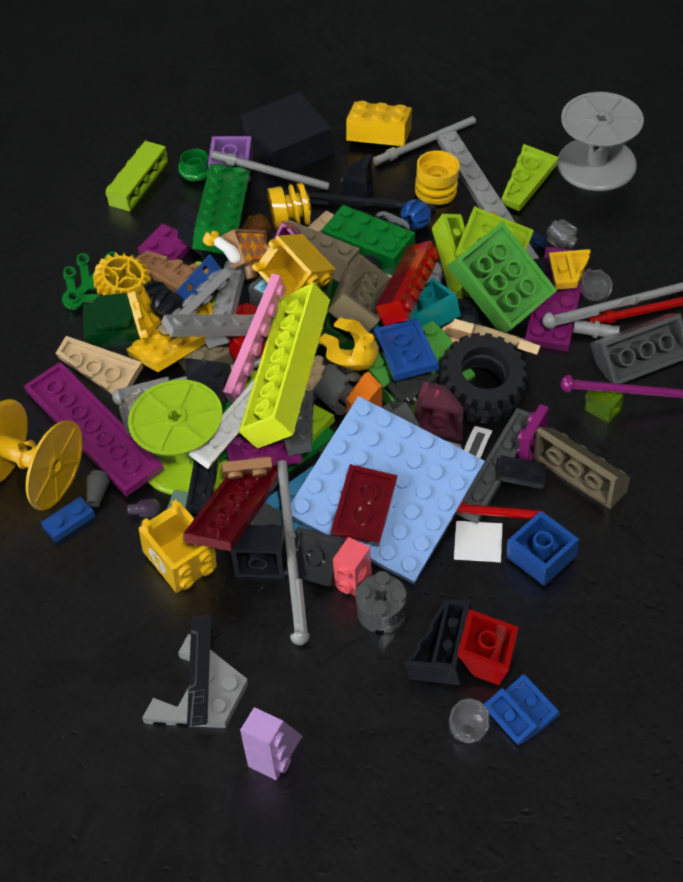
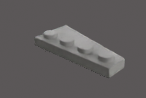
M226 268L210 273L207 277L208 280L201 283L195 289L198 293L187 297L182 302L183 308L176 309L171 315H195L197 313L196 308L200 304L205 305L213 297L211 293L216 289L218 291L228 283L226 279L231 274ZM163 324L157 328L163 335L169 334Z

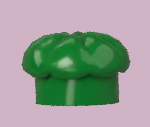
M190 149L183 152L178 166L180 175L190 182L205 180L209 171L208 154L201 149Z

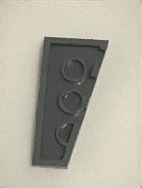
M313 390L305 391L293 435L282 439L288 456L312 451Z

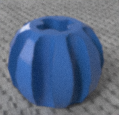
M413 199L406 202L401 209V218L409 221L413 226V230H420L430 222L431 209L426 202Z

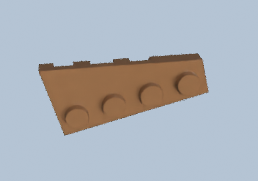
M146 251L134 258L135 260L141 258V264H146L147 268L145 269L150 270L149 277L151 279L163 282L168 289L178 294L176 292L177 289L199 266L193 263L188 266L178 259L168 260L167 256ZM208 268L203 270L205 274H207L209 271ZM188 283L187 290L191 291L193 289V285L191 283Z

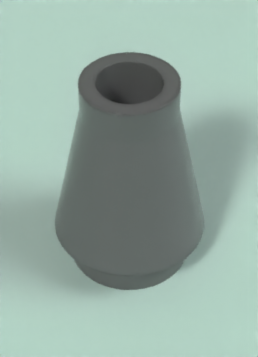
M92 470L90 475L87 476L86 503L91 507L100 506L110 483L106 472Z

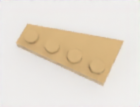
M68 336L65 337L56 351V355L60 360L111 395H113L116 389L132 386L143 368L140 361Z

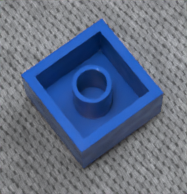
M540 511L508 539L506 557L545 586L577 556L579 538L543 511Z

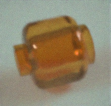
M255 214L250 215L246 219L241 229L265 230L267 238L271 231V226L265 216Z

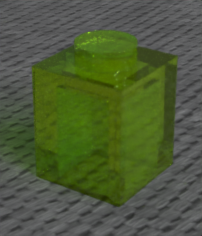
M589 390L585 396L587 400L585 410L609 423L621 411L624 395L615 392Z

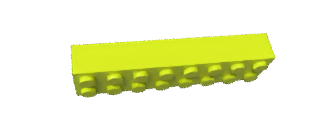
M314 282L285 295L283 298H280L278 303V311L273 318L239 429V433L256 448L289 438L295 431L315 353L319 345L318 339L320 338L330 299Z

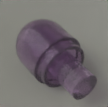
M153 498L138 500V504L127 505L128 514H139V517L143 518L156 517L161 512L160 502Z

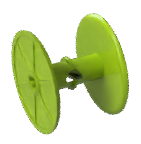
M192 380L162 382L142 393L130 409L128 428L132 438L140 447L151 452L163 464L164 471L148 481L151 486L163 493L172 495L174 490L189 491L194 459L189 456V453L205 445L220 427L222 405L215 392L206 385ZM222 462L218 466L217 478L222 474Z

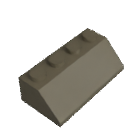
M291 220L287 221L294 223L299 231L336 269L332 278L339 282L345 268L360 254V248Z
M539 427L536 430L534 460L544 463L546 468L609 509L628 491L630 477L624 471L610 465L602 457L596 456L588 451L586 447L577 444L569 439L567 435L558 432L554 428Z

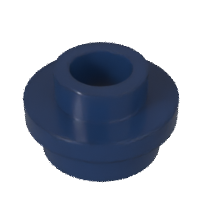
M533 231L529 243L537 249H540V247L545 248L548 239L539 232Z

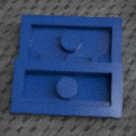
M525 674L519 677L506 690L501 688L482 705L517 745L536 735L561 715Z

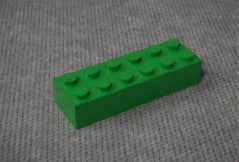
M210 163L194 228L192 249L224 254L215 245H206L203 242V238L206 232L211 234L212 231H217L219 233L218 237H221L233 229H240L250 170L242 167H229L220 163Z

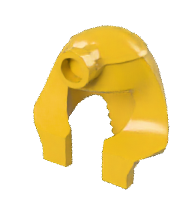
M340 317L334 323V327L351 333L355 343L352 350L339 349V340L325 333L318 339L319 343L327 348L326 358L347 369L354 371L369 369L378 358L379 345L375 341L374 335L368 333L362 324L356 320Z

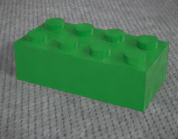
M345 205L341 206L321 230V233L360 248L362 256H375L382 264V271L391 276L407 247L415 245V232Z

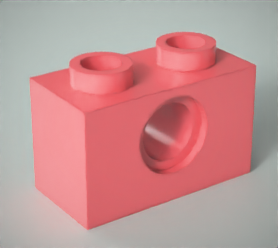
M350 537L347 538L333 558L335 586L341 592L356 596V588L364 579L372 575L370 547Z

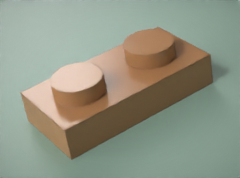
M271 457L222 462L223 477L228 476V479H240L245 474H252L253 477L266 476L267 472H271L272 469Z

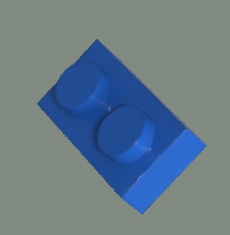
M79 497L42 521L41 525L56 543L95 517V514L91 507Z

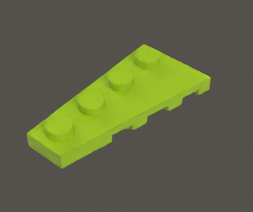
M523 144L516 167L512 171L511 179L508 181L502 196L503 204L520 211L557 166L559 157Z

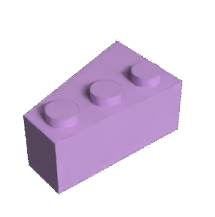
M255 707L240 729L248 767L274 780L278 779L281 772L285 773L291 762L290 757L303 737L283 720Z

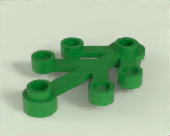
M109 252L105 255L104 259L106 260L107 255L114 257L116 252ZM80 253L77 256V265L80 269L82 283L77 289L74 282L76 269L72 266H67L63 270L67 291L62 296V302L69 310H77L83 303H93L95 298L101 296L98 295V292L97 294H85L88 290H97L93 279L95 272L89 276V256L85 253Z

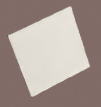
M456 521L454 560L501 562L502 523L479 522L477 524L475 522Z

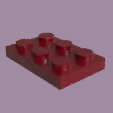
M350 464L331 529V535L343 538L350 537L359 542L380 546L398 475Z

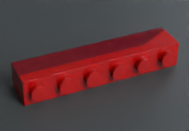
M431 241L407 247L376 305L384 326L409 320L439 259L438 250L436 247H433Z

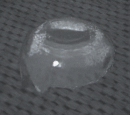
M589 268L582 275L579 288L586 299L590 301H603L610 296L613 283L610 276L601 269L593 271Z
M471 698L460 700L453 707L449 716L450 732L460 742L471 744L481 741L489 729L488 709L478 700Z

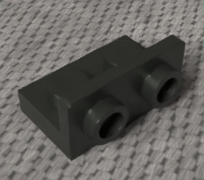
M428 372L398 381L393 379L384 389L395 401L406 402L412 406L421 398L419 393L422 390L428 392L437 384L435 379L439 376V373L432 374Z

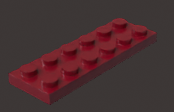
M272 466L271 472H267V475L262 477H253L252 474H245L240 479H228V476H226L183 533L184 542L231 551L279 483L278 466Z

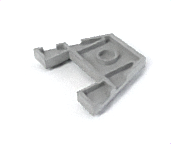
M188 634L178 652L179 657L190 661V634ZM211 650L208 724L196 727L226 728L248 686V680ZM188 689L178 707L153 698L142 717L143 722L146 724L165 722L166 725L187 724Z

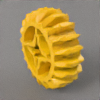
M125 252L122 256H119L117 253L114 254V257L107 255L106 260L101 259L95 267V273L93 274L94 286L97 289L98 295L128 294L135 287L151 281V277H149L150 270L145 269L147 268L146 264H141V258L135 260L133 254L130 257L126 256Z

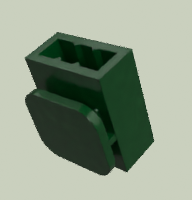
M126 293L102 295L95 298L93 303L83 304L84 338L86 343L100 348L132 345L133 342L140 339Z

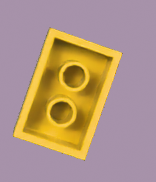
M354 102L347 117L346 140L404 146L411 131L412 108L405 105L391 106L386 103Z

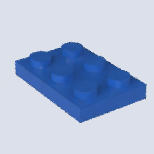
M417 318L374 329V336L394 381L439 370L438 361Z

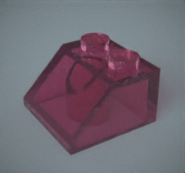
M423 382L416 402L417 421L420 428L435 436L462 441L464 408L447 386Z

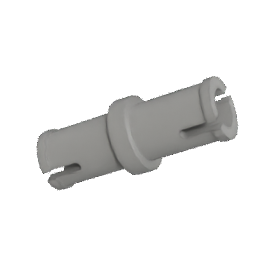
M576 320L573 333L591 335L592 338L597 339V337H607L618 333L620 326L600 324V321L593 323Z

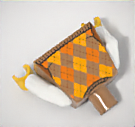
M233 229L221 237H218L219 233L217 231H212L211 234L206 232L203 242L208 246L215 245L222 250L228 258L232 269L244 270L247 281L259 278L258 272L252 266L255 262H260L269 249L265 230Z

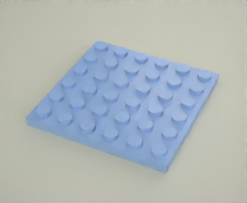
M358 396L292 500V519L316 532L331 535V529L350 464L398 475L380 546L363 544L370 547L371 562L414 585L485 461Z

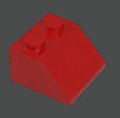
M469 609L457 656L473 676L499 685L509 671L518 627Z

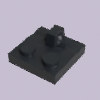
M297 527L295 548L299 578L307 582L332 588L335 579L333 558L346 540ZM286 563L283 574L289 576L288 564Z

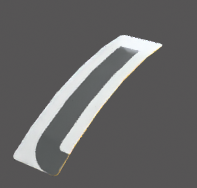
M475 426L464 451L481 458L492 430Z

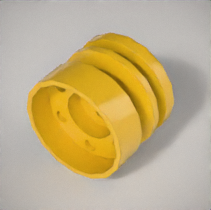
M434 150L421 155L417 160L415 194L423 202L436 205L447 204L452 201L457 194L460 169L458 159L445 151Z
M297 183V193H295L293 185H289L288 195L284 194L281 186L267 189L275 231H278L282 221L287 222L289 219H293L294 222L300 224V217H302L304 226L310 225L311 206L303 183Z

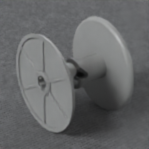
M609 92L586 93L569 101L562 111L561 120L566 132L576 140L567 144L559 153L557 167L560 174L571 184L593 191L611 190L629 182L636 172L637 162L633 152L624 143L632 140L642 129L644 118L640 108L630 99Z

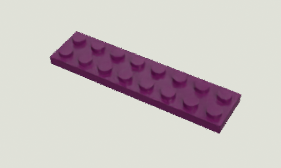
M61 362L24 385L26 392L56 424L64 420L74 421L78 424L83 439L82 451L101 471L107 473L108 478L126 497L164 471L163 464L151 452L140 447L132 438L129 430Z

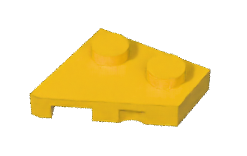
M590 249L549 253L548 260L556 290L577 288L590 258Z
M141 284L127 295L139 337L143 339L148 337L162 324V319L151 311L150 297L143 284Z

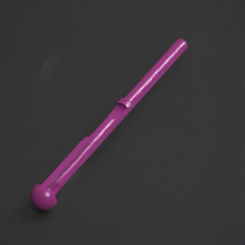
M566 375L561 380V388L567 393H570L571 389L683 398V389L573 380L571 375Z

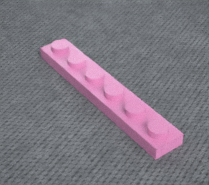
M271 275L225 385L223 393L229 402L234 403L245 390L248 376L250 377L253 373L255 359L261 353L264 337H267L269 334L271 320L277 314L280 298H283L285 295L286 287L280 275Z

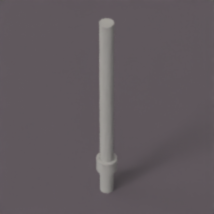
M472 116L407 143L404 146L392 147L386 150L385 153L374 157L373 162L375 165H378L387 160H395L399 155L437 140L438 135L459 131L475 124L476 119Z
M212 150L211 158L226 162L230 166L238 165L324 190H328L329 182L239 158L233 153L225 154Z

